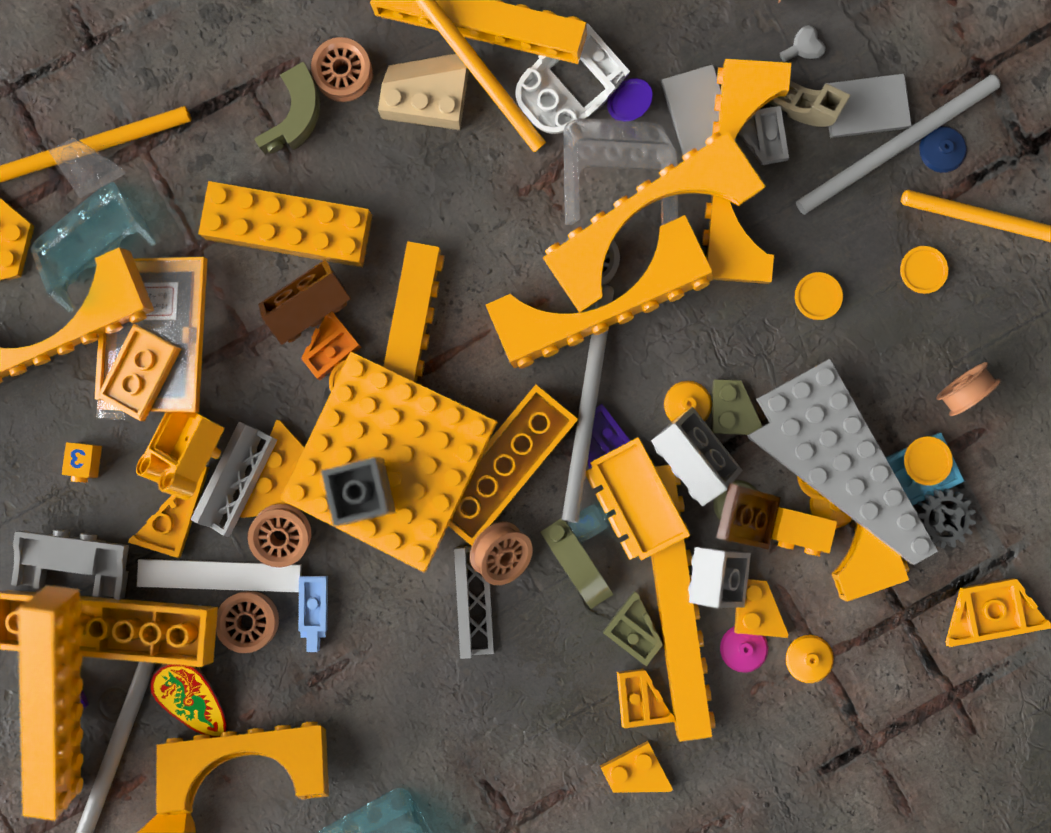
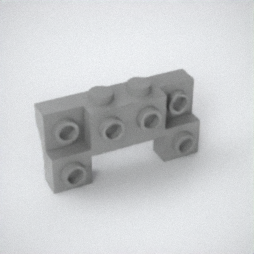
M53 530V534L15 531L13 542L14 569L11 585H28L37 589L45 587L47 569L95 575L92 596H109L117 600L125 598L129 572L125 570L129 545L97 540V535L80 533V537L70 536V531Z

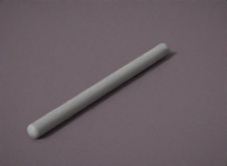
M989 75L797 200L796 205L799 211L804 215L979 102L1000 87L999 78L996 75Z
M601 286L602 299L596 302L595 309L613 302L614 289L611 286ZM608 330L600 335L591 334L562 515V520L578 523Z
M140 661L138 663L76 833H94L156 663Z

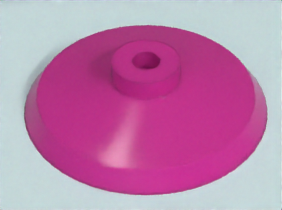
M733 626L724 634L720 643V653L723 661L728 667L737 672L746 673L758 669L768 655L766 637L734 633L735 626Z

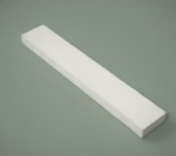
M139 559L137 587L299 592V576H302V564H292L287 567H271L263 563Z

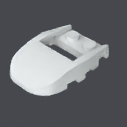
M588 23L586 24L587 37L580 59L605 87V90L583 108L550 70L560 61L558 59L539 55L536 63L524 72L517 83L516 100L520 109L538 129L544 132L559 134L580 123L603 106L630 72Z

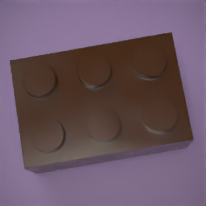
M325 259L258 305L263 321L282 345L287 341L291 343L297 340L302 335L301 332L309 326L313 328L322 323L325 319L324 316L330 312H338L347 305V301L350 300V297L344 285Z

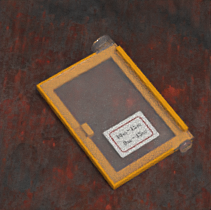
M134 258L155 311L146 314L147 318L140 322L131 323L130 321L123 324V329L111 334L105 332L99 335L95 399L98 400L96 419L124 420L125 412L97 397L133 324L139 325L181 348L150 412H199L207 258Z

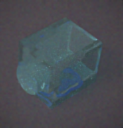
M592 503L580 510L578 523H567L580 544L608 528L606 521L609 517L601 506L596 507Z

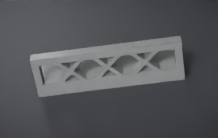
M238 422L191 520L197 524L210 527L221 535L230 538L277 439L257 428ZM262 438L266 442L262 450L257 453V446ZM251 464L252 471L249 476L245 477V470ZM239 488L240 495L236 501H233L234 492ZM227 513L228 520L225 526L222 527L219 523L223 515Z
M472 546L454 548L460 659L472 658V655L494 654L490 584L467 563V552L471 551ZM468 569L473 573L469 579ZM475 576L484 583V591L478 597L469 591L468 586ZM484 594H485V604L480 600V599L483 597ZM469 596L475 600L471 605L469 603ZM476 603L486 610V617L480 624L470 617V610ZM485 622L487 623V631L482 628ZM471 623L476 627L472 633ZM478 630L487 637L488 648L472 649V637Z

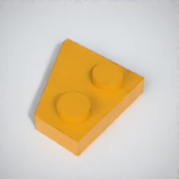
M748 579L745 607H736L734 633L788 638L787 629L767 581Z

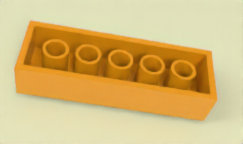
M208 181L198 234L209 241L317 260L326 259L329 262L363 267L372 214L369 209Z
M535 385L488 441L448 526L472 546L478 535L492 524L578 419L539 386Z

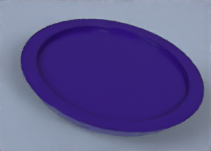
M633 78L623 81L608 98L607 108L610 115L622 122L632 121L641 117L648 110L652 102V89L642 79Z

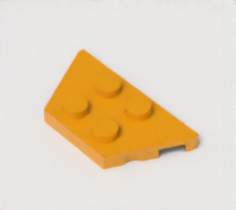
M1 198L0 281L22 277L34 230V225L21 216Z
M276 420L270 434L271 437L277 439V442L240 515L241 518L256 517L263 509L271 505H290L280 500L305 447L280 420Z
M1005 579L960 588L945 642L948 647L1051 629V623L1043 617L1037 609V604L1032 598L1027 596L1024 587L1017 579Z

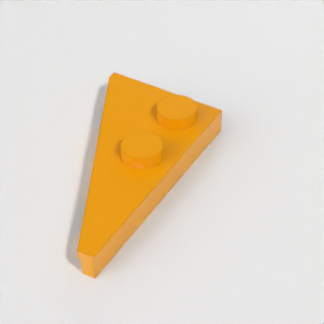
M205 466L197 482L196 491L190 499L183 500L171 495L163 503L159 511L152 515L146 521L147 523L129 539L128 543L180 558L192 524L191 517L198 505L210 467Z

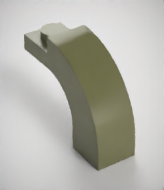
M304 62L280 74L290 92L291 108L287 117L280 124L254 138L264 154L279 151L286 142L292 150H295L308 139L316 126L320 112V98L317 86Z

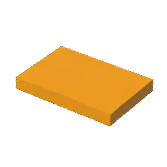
M133 324L97 397L137 420L145 422L181 348L147 329Z

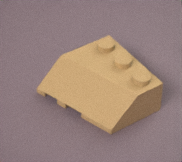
M457 54L390 65L381 87L378 107L381 118L460 130L469 69Z

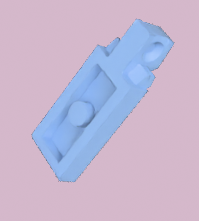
M299 576L298 631L301 633V638H307L306 652L320 651V638H325L327 631L328 576Z

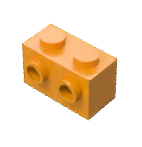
M779 507L771 539L777 540V546L794 550V546L797 545L805 547L804 553L820 557L821 551L830 553L837 521Z

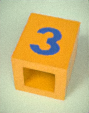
M66 442L62 475L71 476V481L88 483V478H98L102 446Z

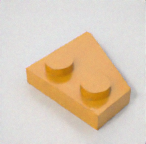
M636 669L617 672L621 724L623 728L675 722L673 714L670 713L663 702L662 696L654 687L646 670Z
M648 741L600 765L613 793L670 792L673 790Z

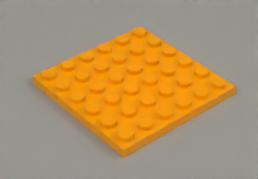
M350 351L280 500L333 526L321 471L374 457L384 458L396 513L345 526L333 527L422 572H427L498 422Z

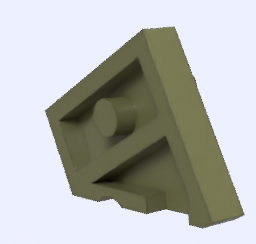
M713 380L711 431L714 434L748 435L763 427L742 381Z
M635 591L632 592L603 630L606 636L645 666L650 663L663 645L638 593Z

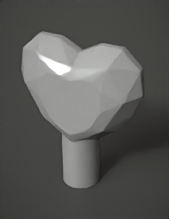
M807 25L798 31L794 38L793 46L780 52V57L783 62L797 55L806 59H816L824 54L826 47L818 39V32L815 27Z

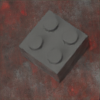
M374 457L321 471L333 526H345L396 513L384 458Z

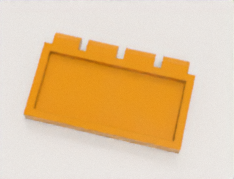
M640 437L590 462L592 468L586 471L585 476L592 489L600 485L604 488V490L595 495L605 513L613 509L616 511L617 514L609 517L608 520L618 538L628 534L629 538L621 542V545L629 560L636 556L643 560L691 535Z

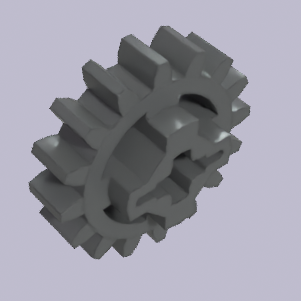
M946 488L944 492L935 489L934 497L925 494L927 502H918L917 505L922 509L921 512L916 513L932 542L941 548H945L946 543L950 547H956L955 540L964 543L965 538L963 535L965 533H973L968 528L969 525L976 524V521L970 519V515L976 513L975 510L967 508L971 501L962 499V493L955 492L953 494V490ZM952 501L953 504H948L945 506L941 502ZM943 531L949 533L948 535L943 536L936 534L938 532L942 533Z

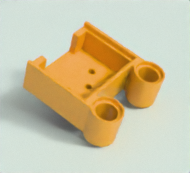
M165 412L148 448L137 463V475L159 483L160 491L183 500L190 499L196 491L197 482L211 457L217 459L221 455V450L216 448V445L225 428L196 412Z

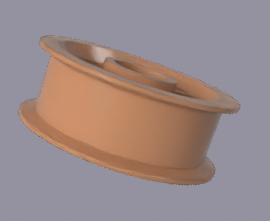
M338 37L327 40L317 48L312 58V76L320 91L332 100L339 102L355 100L362 96L371 84L373 71L368 54L358 42L352 39ZM342 65L348 66L346 73H336L338 67Z
M987 362L968 370L937 395L936 399H942L951 410L949 416H955L972 407L1000 384L1001 379H994L986 369L988 366Z
M275 504L263 509L252 522L248 531V544L251 552L260 562L271 567H287L296 563L304 555L311 540V526L307 517L296 507L287 504ZM274 531L283 532L286 540L277 539L274 536Z
M509 522L495 523L483 530L474 541L470 551V562L474 570L482 574L484 580L489 584L504 585L518 578L527 568L532 557V543L514 524Z
M257 591L239 592L227 598L220 605L217 613L216 634L222 644L232 651L238 653L257 651L268 644L275 636L279 626L278 610L273 601L263 593ZM253 603L257 605V607L254 610H252ZM262 609L264 613L259 615L258 612ZM243 615H248L252 618L253 625L251 628L243 626ZM266 617V622L260 621L261 618ZM229 622H234V625L229 626ZM232 629L237 630L234 634L231 632Z

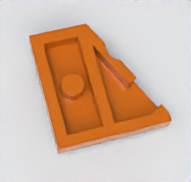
M333 311L324 316L325 319L319 328L315 329L311 337V343L306 347L301 357L302 361L319 381L328 375L338 363L346 360L350 351L355 353L361 348Z

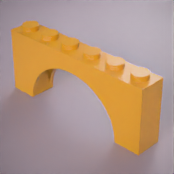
M318 722L302 723L301 728L291 729V725H280L274 727L275 731L264 732L263 728H254L247 730V734L242 735L229 731L220 733V737L210 738V735L193 736L191 741H183V738L166 739V744H157L156 813L164 816L192 813L196 792L206 776L222 763L246 755L269 757L284 766L294 783L296 797L300 799L329 796L326 729L318 725Z

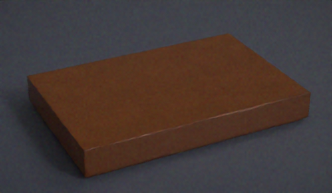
M729 483L717 538L769 549L781 497Z

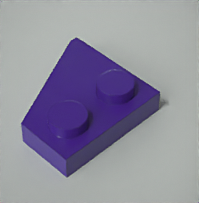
M603 404L599 405L595 411L588 455L589 469L592 468L590 462L630 442Z

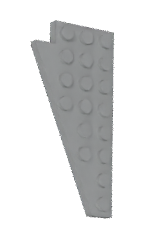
M830 359L756 399L769 423L748 434L747 436L750 440L910 564L915 565L938 552Z

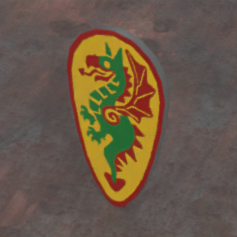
M165 664L154 673L150 683L151 693L156 702L169 714L192 730L203 735H210L212 738L220 737V733L226 732V717L223 707L211 684L195 666Z

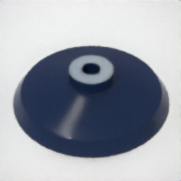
M940 126L921 139L919 151L922 161L928 168L936 172L947 173L954 171L964 162L967 146L963 136L956 129Z

